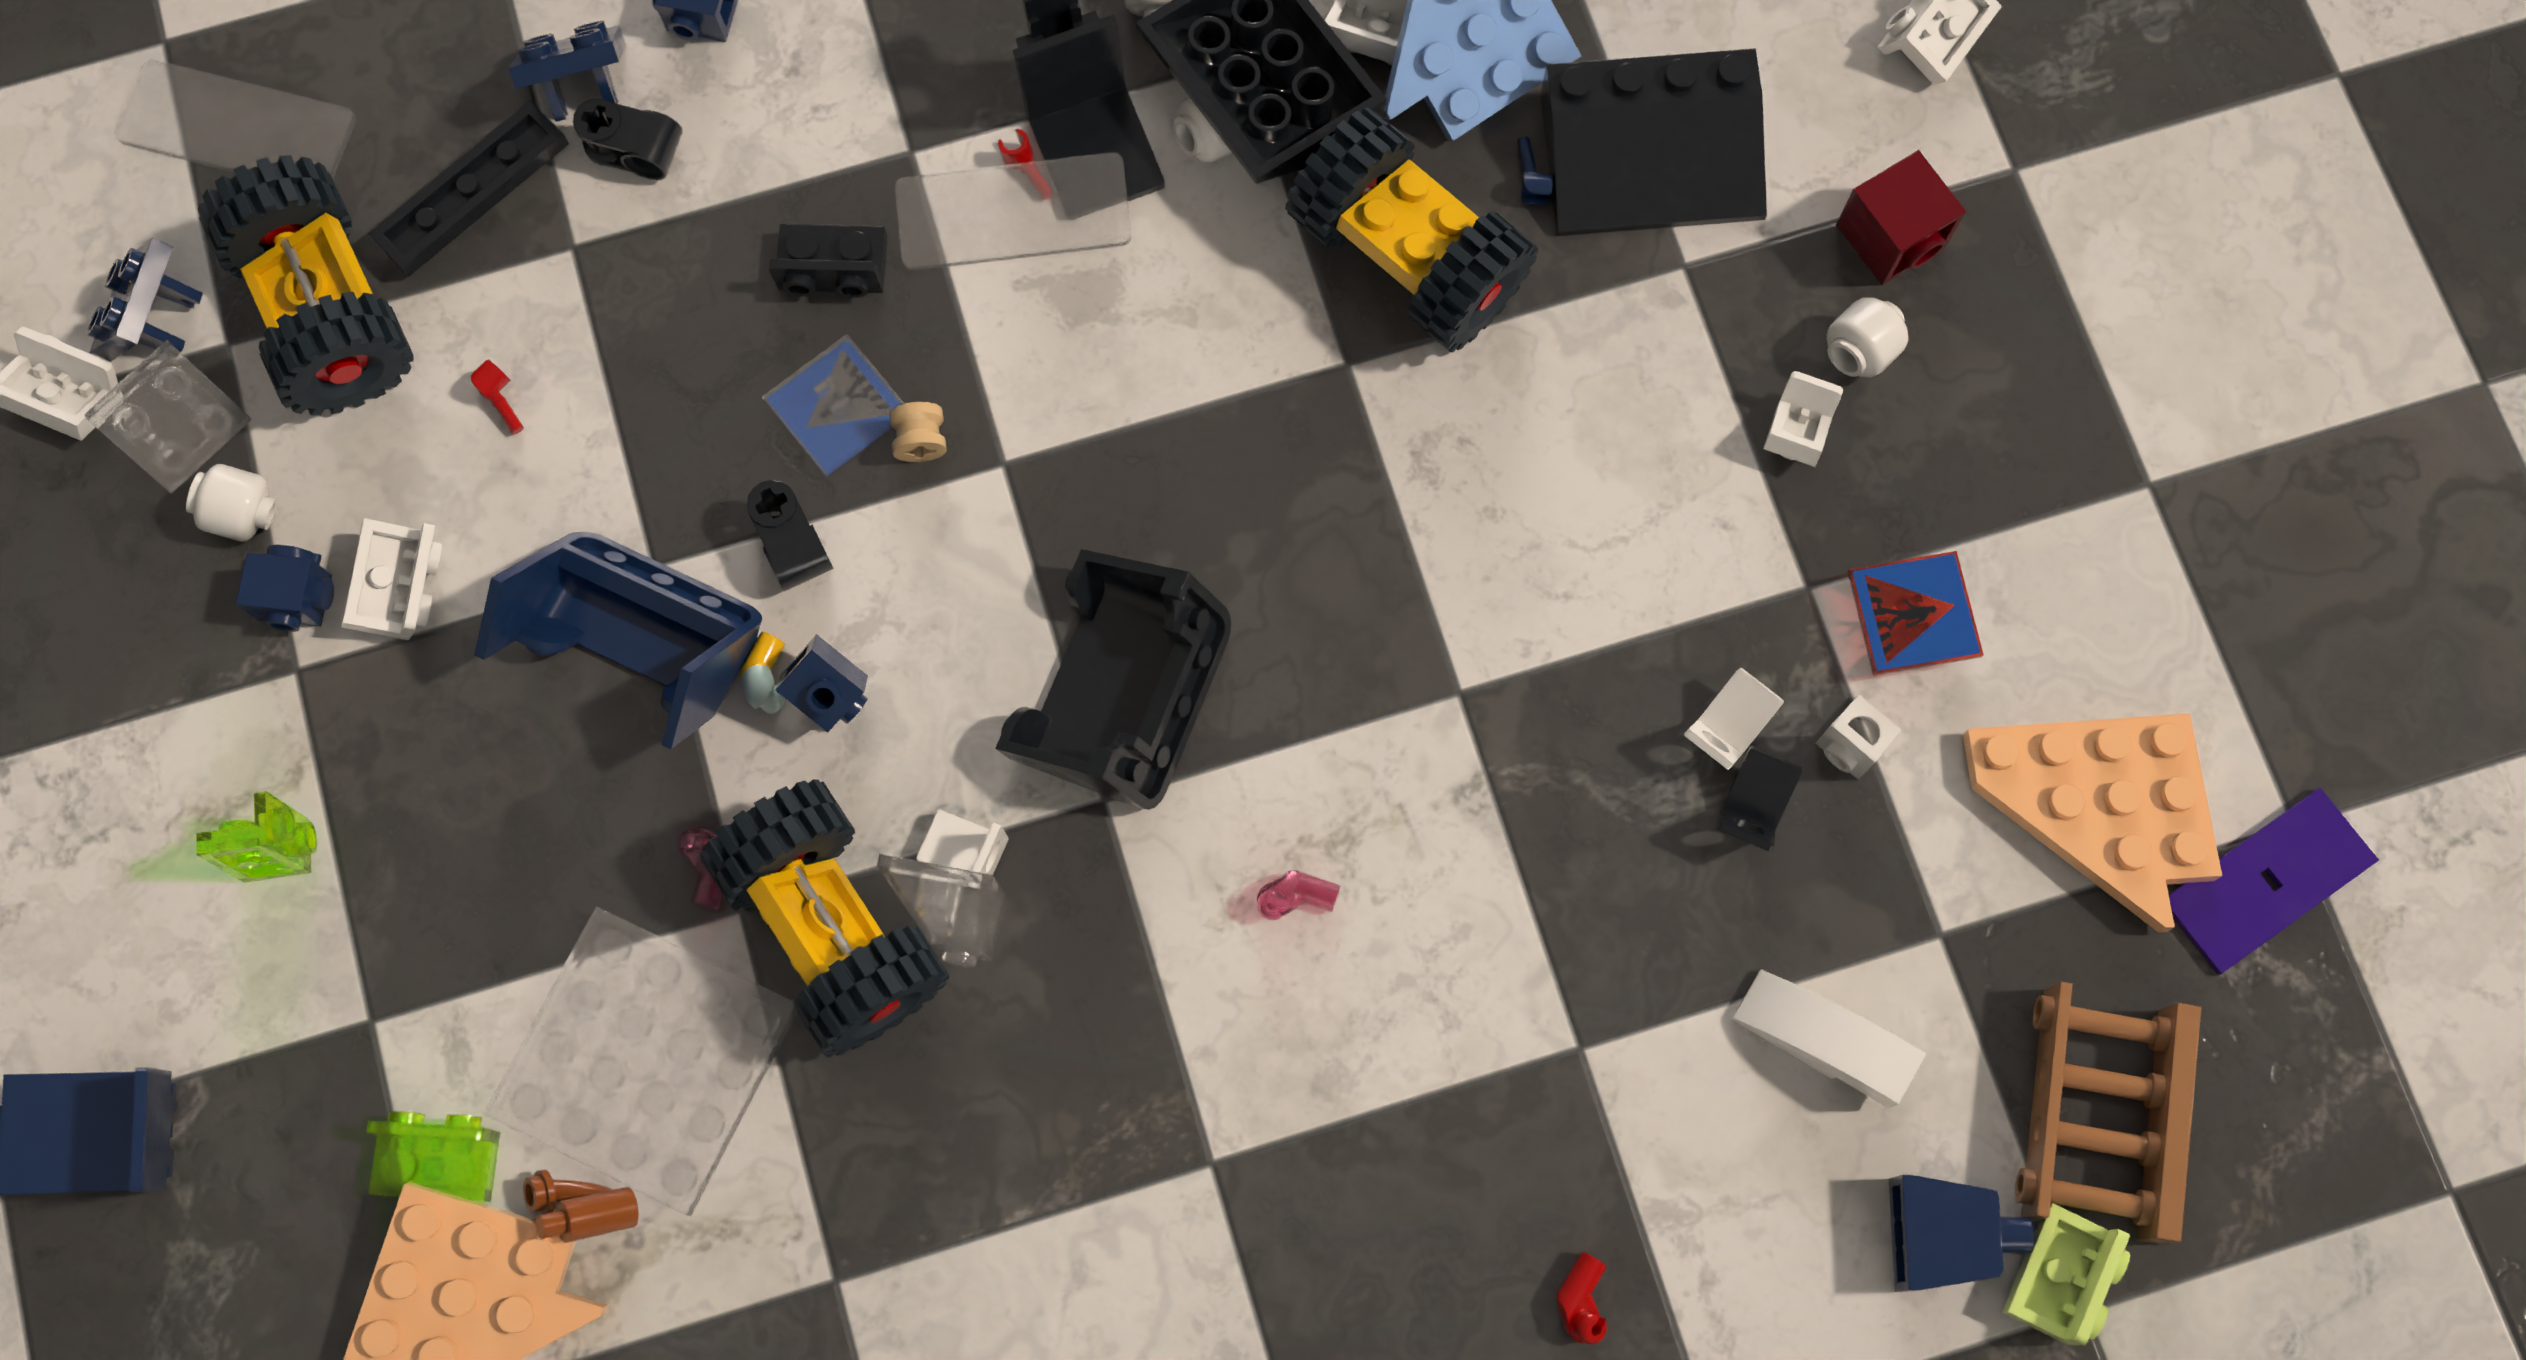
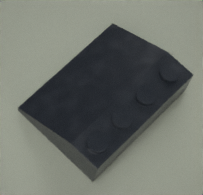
M1173 0L1136 22L1137 30L1256 184L1305 169L1308 165L1305 161L1311 153L1316 154L1320 149V142L1327 135L1331 137L1335 133L1336 126L1343 120L1348 122L1351 114L1359 111L1361 113L1364 108H1370L1384 118L1387 98L1309 0Z
M1756 48L1546 64L1540 98L1549 173L1553 175L1552 197L1557 236L1766 219L1763 95Z

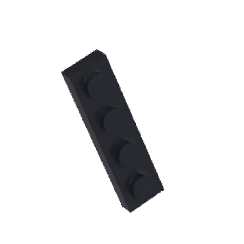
M529 101L373 229L369 235L409 277L564 149L569 142L564 134Z

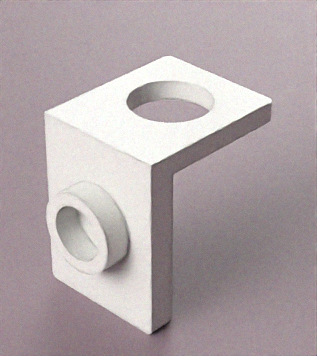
M1739 668L1700 718L1685 732L1684 736L1729 770L1783 705L1784 700L1743 668Z
M1858 695L1830 725L1816 744L1824 750L1825 756L1834 766L1846 773H1851L1859 780L1901 733V729L1864 697ZM1865 718L1874 723L1878 731L1877 742L1873 746L1848 725L1851 720Z
M939 809L916 859L921 864L986 890L1009 838L1003 827L999 824L993 823L991 828L987 829Z

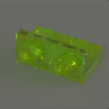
M268 791L254 793V822L247 820L226 821L218 825V830L196 833V855L244 883L311 873V854H315L317 850V834L312 822Z
M389 1111L388 1122L368 1121L366 1133L377 1135L369 1187L370 1195L400 1197L404 1184L412 1182L468 1200L491 1202L500 1132L481 1127L482 1117L448 1114L446 1115L445 1125L424 1124L425 1114Z

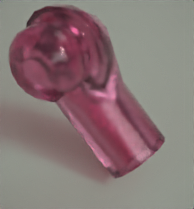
M705 827L687 829L680 834L677 846L682 856L687 855L699 872L691 903L718 910L723 894L700 857L701 851L705 850L704 845L706 842L717 837V835Z

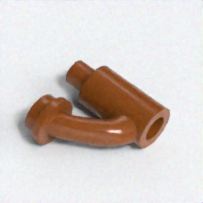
M546 1169L536 1171L534 1176L524 1179L523 1195L528 1210L530 1212L540 1211L543 1214L538 1215L535 1220L536 1231L540 1239L560 1236L564 1243L633 1228L638 1223V1204L635 1194L630 1187L613 1190L595 1183L553 1180Z

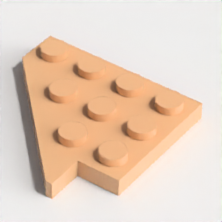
M2190 714L1967 729L1962 735L1971 789L2158 933L2168 932L2175 927L2167 885L2216 881L2222 876Z
M409 1182L404 1184L343 1360H520L605 1314L608 1304L560 1290L576 1241L564 1243L560 1236L540 1239L536 1231L534 1219Z

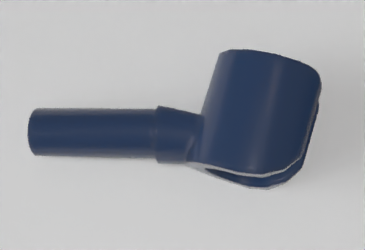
M1521 137L1517 141L1523 165L1521 201L1526 204L1549 206L1553 175L1536 173L1537 165L1535 164L1530 138Z

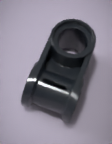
M597 98L587 100L579 105L573 116L575 131L583 140L584 151L592 162L633 172L647 179L663 180L666 178L683 133L682 127L673 118L657 111L640 110Z
M768 480L756 485L749 493L746 505L749 516L764 545L763 551L782 590L785 592L834 569L813 525H809L791 488L785 483L776 480ZM779 505L782 515L773 519L769 508Z

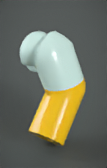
M763 631L759 634L742 665L739 677L747 703L755 710L762 708L764 712L773 714L781 709L786 700L775 691L776 685L771 673L786 644L777 637Z

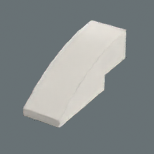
M1764 970L1758 972L1732 1017L1733 1021L1831 1080L1839 1078L1887 1108L1900 1103L1927 1054L1856 1013Z

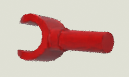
M1021 129L1015 130L1018 141L1021 144L1015 150L1005 148L1003 142L998 140V146L1005 166L1014 171H1021L1031 182L1043 201L1051 199L1054 193L1036 169L1037 166L1033 162L1034 154L1027 134Z
M487 359L472 373L471 382L479 393L496 408L513 435L518 434L524 427L505 397L499 393L510 382V379L492 361Z

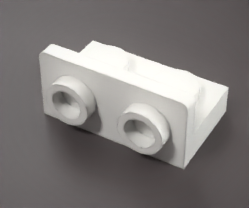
M1912 0L1908 6L1899 10L1888 21L1886 29L1889 32L1877 48L1884 55L1901 49L1933 85L1946 82L2002 6L1997 0Z

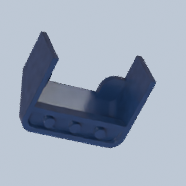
M573 532L491 578L474 656L485 660L514 641L525 645L529 651L541 656H553L579 644L666 686L663 689L660 702L663 709L669 713L661 745L672 749L715 716L757 640L762 615L753 606L604 536L590 532Z

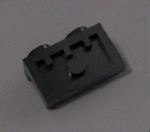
M780 224L777 259H770L769 271L778 290L785 291L794 296H811L815 291L837 292L842 296L850 298L864 297L868 293H883L888 235L884 226Z

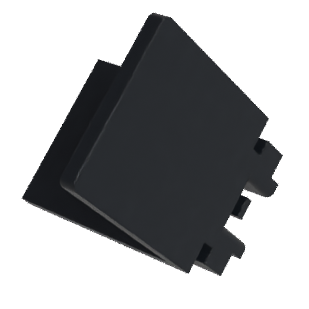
M1022 0L1029 34L1016 38L1017 48L1012 51L1026 116L1067 219L1069 221H1076L1162 190L1165 187L1164 177L1126 88L1118 23L1114 14L1101 19L1098 18L1096 11L1081 15L1078 0Z

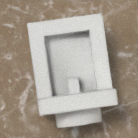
M1798 371L1792 372L1777 405L1763 449L1782 455L1787 459L1796 460L1815 467L1822 453L1832 417L1842 397L1843 388Z

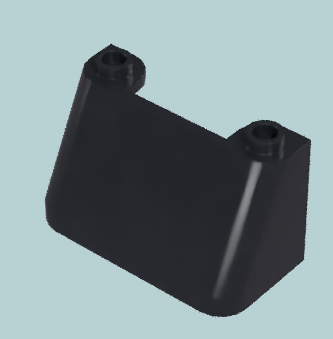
M1081 549L1074 567L1069 572L1065 582V591L1069 604L1073 610L1081 615V619L1043 708L1039 711L1029 707H1021L1014 711L1004 722L1001 736L995 749L1007 758L1123 803L1150 810L1162 801L1167 792L1223 656L1231 633L1230 613L1188 571Z

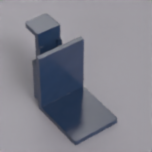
M139 1067L135 1069V1072L4 1074L2 1105H0V1195L165 1190L167 1177H172L174 1150L170 1148V1137H173L171 1115L176 1111L178 1103L176 1101L177 1084L171 1083L172 1071Z

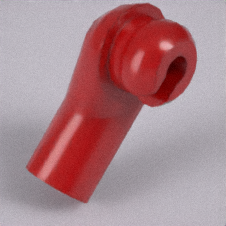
M1583 1251L1558 1291L1556 1302L1565 1330L1571 1338L1578 1343L1592 1345L1602 1341L1607 1332L1606 1320L1600 1317L1592 1295L1607 1266Z

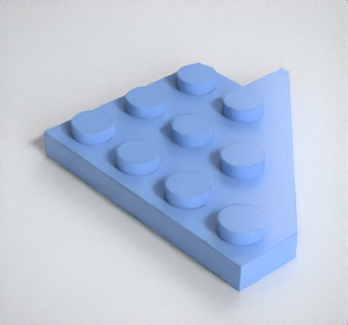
M1407 0L1385 95L1387 102L1384 118L1391 120L1424 98L1446 139L1454 141L1542 83L1546 64L1571 63L1580 58L1581 54L1551 0Z

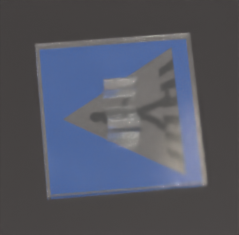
M848 334L762 396L764 401L825 476H828L892 428L889 420L891 409L905 404Z

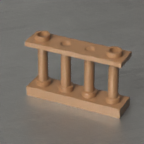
M2059 982L2045 989L2044 995L2038 996L2033 1010V1027L2040 1030L2026 1168L2019 1170L2015 1183V1200L2017 1203L2022 1204L2021 1217H2029L2031 1221L2049 1218L2050 1205L2054 1203L2132 1218L2133 1223L2139 1225L2137 1239L2139 1241L2160 1245L2181 1242L2201 1007L2176 1003L2158 1010V1016H2154L2152 1021L2073 1007L2071 1006L2072 983ZM2068 1029L2147 1043L2149 1049L2155 1051L2153 1073H2149L2144 1078L2065 1063ZM2062 1086L2143 1101L2144 1106L2149 1108L2147 1131H2144L2139 1136L2059 1121ZM2063 1145L2138 1159L2139 1165L2144 1166L2142 1190L2139 1189L2136 1194L2054 1180L2056 1146Z

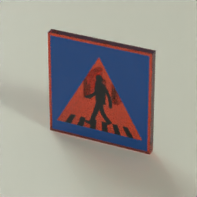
M1957 551L1865 566L1847 571L1873 676L1984 656Z

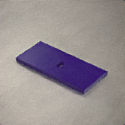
M2318 788L2219 858L2222 876L2216 881L2184 883L2170 893L2169 900L2173 919L2215 973L2220 975L2374 865L2379 859L2324 791ZM2265 870L2279 888L2273 891L2261 876V872Z

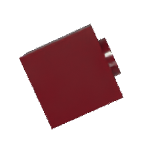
M1917 150L1855 187L1836 225L1880 284L1884 285L1908 269H1915L1925 264L1945 248L1967 211L1923 154Z

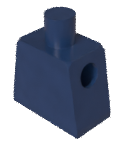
M1899 1175L1889 1178L1895 1292L1920 1291L2003 1277V1253H2031L2033 1251L2034 1229L2031 1219L2029 1217H2000V1203L1997 1191L1916 1175Z

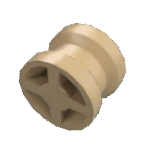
M912 402L891 409L889 413L890 425L896 430L897 436L892 442V451L896 459L906 462H924L937 459L946 453V440L939 431V427L944 421L941 406L930 402Z

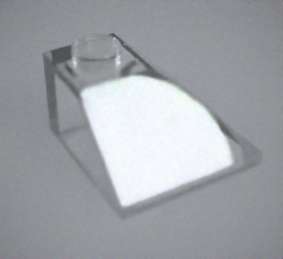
M879 854L878 868L928 942L937 952H943L942 961L964 967H975L977 959L992 962L1006 901V895L994 875Z

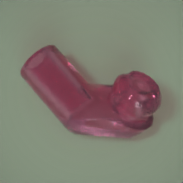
M1291 870L1268 882L1260 889L1257 895V908L1259 913L1268 920L1280 919L1304 903L1332 912L1341 885L1298 870Z

